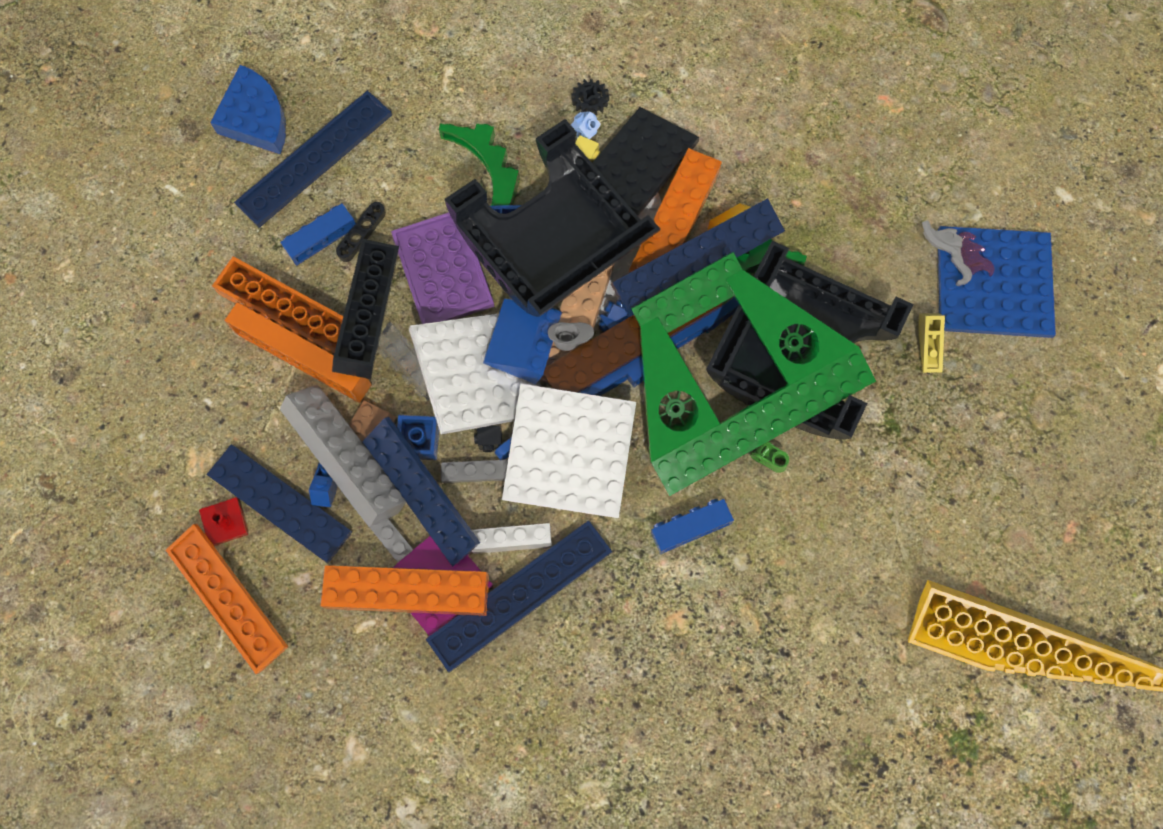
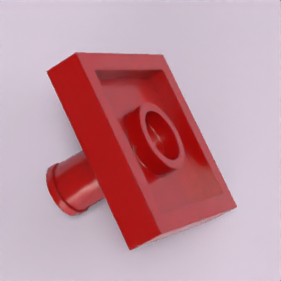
M238 497L199 509L205 535L213 546L248 535Z

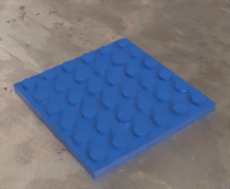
M939 226L938 231L948 228L957 229L956 234L963 239L961 247L963 264L968 266L972 272V278L967 284L957 286V281L963 279L961 272L952 263L951 254L938 249L939 314L945 316L944 331L1054 338L1056 336L1051 233Z

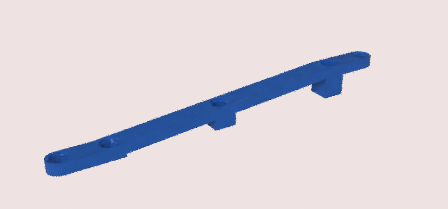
M735 297L718 310L671 337L670 339L676 349H679L705 332L708 334L734 315L739 306L738 301ZM642 355L580 393L602 396L626 380L635 388L644 381ZM512 437L496 449L495 454L500 460H505L509 457Z

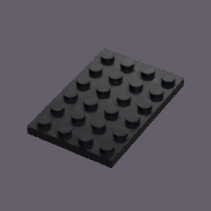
M639 107L592 164L637 215H640L680 166L688 148L693 150L697 145L699 137Z

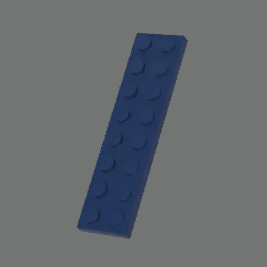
M390 417L384 418L363 440V443L453 567L481 542Z
M232 444L206 474L327 564L352 533L347 527L318 506L312 505L311 501Z

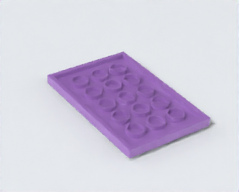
M450 213L391 231L395 245L399 246L398 254L422 324L455 320L494 307V302L479 260L461 236Z

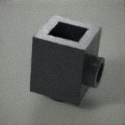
M500 425L477 428V433H474V443L478 444L479 450H483L486 453L494 452V450L502 445V429Z

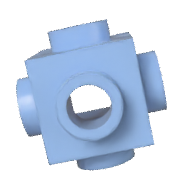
M592 112L578 113L571 124L577 132V139L579 135L591 139L601 125L596 115Z

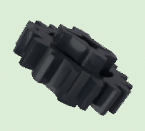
M591 78L590 82H587L584 79L583 84L578 82L577 88H573V93H571L572 105L576 106V111L581 109V112H594L597 115V111L604 112V107H608L609 90L605 89V84L600 85L599 80L593 82Z

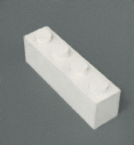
M549 523L472 530L481 542L472 550L473 554L552 547Z

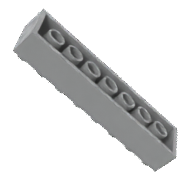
M318 384L286 395L280 411L368 527L399 514L406 503L405 499Z

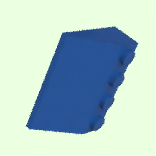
M504 299L483 364L536 385L543 376L553 343L548 336V329L553 324L559 323L562 312L551 308L540 317H536L524 311L513 300Z

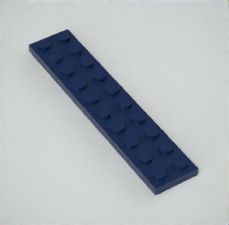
M367 90L234 202L235 205L260 228L392 116L391 111Z
M767 198L611 283V286L628 317L634 315L631 310L632 307L731 252H734L736 258L783 233L785 229Z
M588 520L489 592L486 616L458 615L426 638V641L448 673H450L612 554V550Z

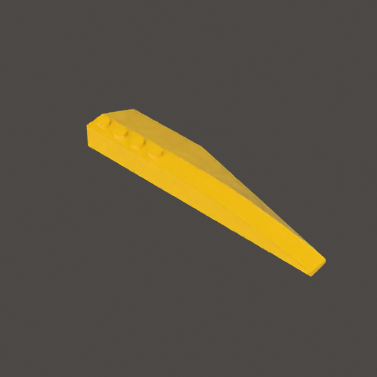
M930 580L926 582L908 639L909 643L987 671L999 670L1011 674L1016 672L1024 673L1028 676L1041 675L1053 679L1078 682L1091 681L1095 684L1108 683L1120 687L1133 686L1137 689L1163 692L1162 667L1026 614Z

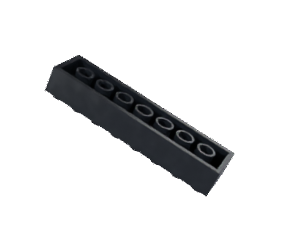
M362 239L335 348L332 372L367 379L372 378L399 246Z

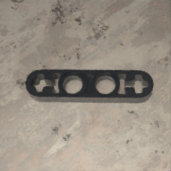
M371 203L339 244L336 253L341 261H351L360 250L362 239H368L383 220L386 211L382 203ZM379 209H380V211H381L380 213H379V212L374 213V210H379ZM366 221L371 222L369 228H363L362 224ZM359 235L361 239L358 242H352V237ZM348 250L349 254H342V251L346 252Z

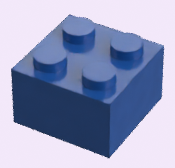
M398 415L397 428L419 459L437 460L440 430L436 417Z

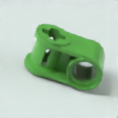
M769 441L757 447L755 452L750 454L753 460L776 473L784 472L789 463L788 454L775 447ZM775 459H782L784 465H777Z

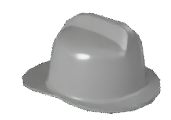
M559 322L553 324L548 329L549 338L554 341V345L563 351L573 350L579 344L590 340L594 334L591 325L581 322Z

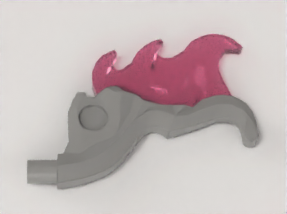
M928 220L922 222L923 234L929 243L940 250L950 253L952 263L961 272L963 279L957 281V286L967 284L971 280L972 275L981 270L988 271L990 277L993 275L994 265L990 260L983 258L979 254V251L984 252L985 248L969 240L976 238L974 234L963 232L957 235V229L951 228L937 231L931 228Z

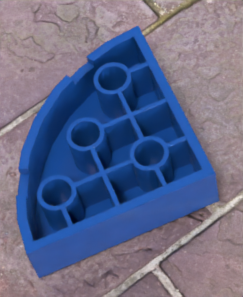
M240 65L210 123L219 135L281 154L286 138V118L283 108L271 85L252 69Z

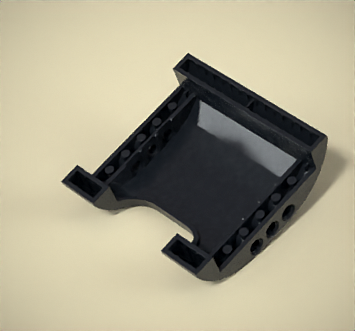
M566 119L536 138L537 148L549 175V183L541 193L516 210L507 214L498 213L493 210L487 203V192L476 179L444 199L458 231L478 260L520 308L536 317L543 315L660 231V227L649 215L642 220L636 215L575 144L577 132Z
M771 241L753 277L853 343L863 340H894L899 337L914 304L897 296L891 305L787 259L786 256L789 248ZM739 305L706 371L713 381L727 393L750 406L788 384ZM796 324L787 327L790 333L794 332ZM800 325L798 334L802 335L807 331ZM808 336L803 338V344L808 345ZM802 346V348L799 350L801 355L805 352L807 347ZM786 348L781 350L785 357L788 351ZM792 352L789 360L798 358L797 353ZM849 395L845 401L836 403L795 426V428L831 439H851L868 403Z

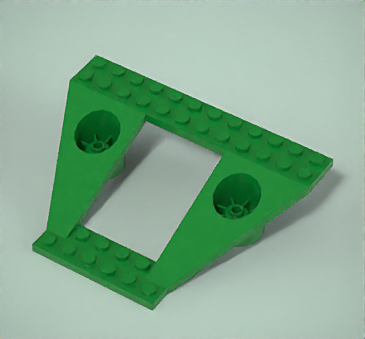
M734 252L729 253L631 308L640 325L650 462L669 496L844 400L849 395H853L876 382L859 346L744 271ZM735 296L788 385L719 422L670 339L668 332ZM796 324L794 332L790 333L787 327ZM800 325L807 331L802 335L798 334ZM808 336V345L803 344V338ZM802 346L807 347L805 352L801 355L799 350L802 348ZM784 348L788 350L786 357L781 352ZM796 352L798 358L789 360L791 353ZM677 391L676 398L670 397L668 393ZM681 391L687 393L689 398L683 401L679 400ZM667 395L668 399L662 403V398ZM689 401L692 403L691 411L685 409L684 406ZM659 405H662L665 411L659 414ZM684 412L690 413L683 421L681 415ZM668 414L670 416L668 424L662 422L660 417ZM678 417L681 423L671 425L673 418Z

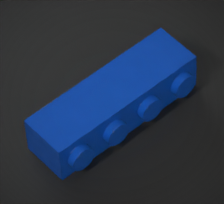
M341 203L338 206L332 207L324 215L318 216L310 224L302 226L294 234L286 236L280 243L297 266L349 233L356 223Z
M718 498L711 500L707 503L708 506L703 508L697 506L689 510L690 513L687 515L678 514L672 517V521L668 523L662 521L655 524L654 528L651 529V535L660 555L731 525L734 519L725 500L719 501Z

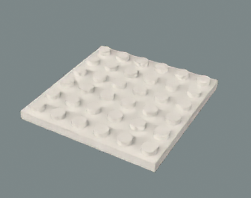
M499 314L411 325L409 328L441 435L515 421L520 384L541 387L540 381L535 385L483 364Z
M520 384L502 500L619 518L636 402Z

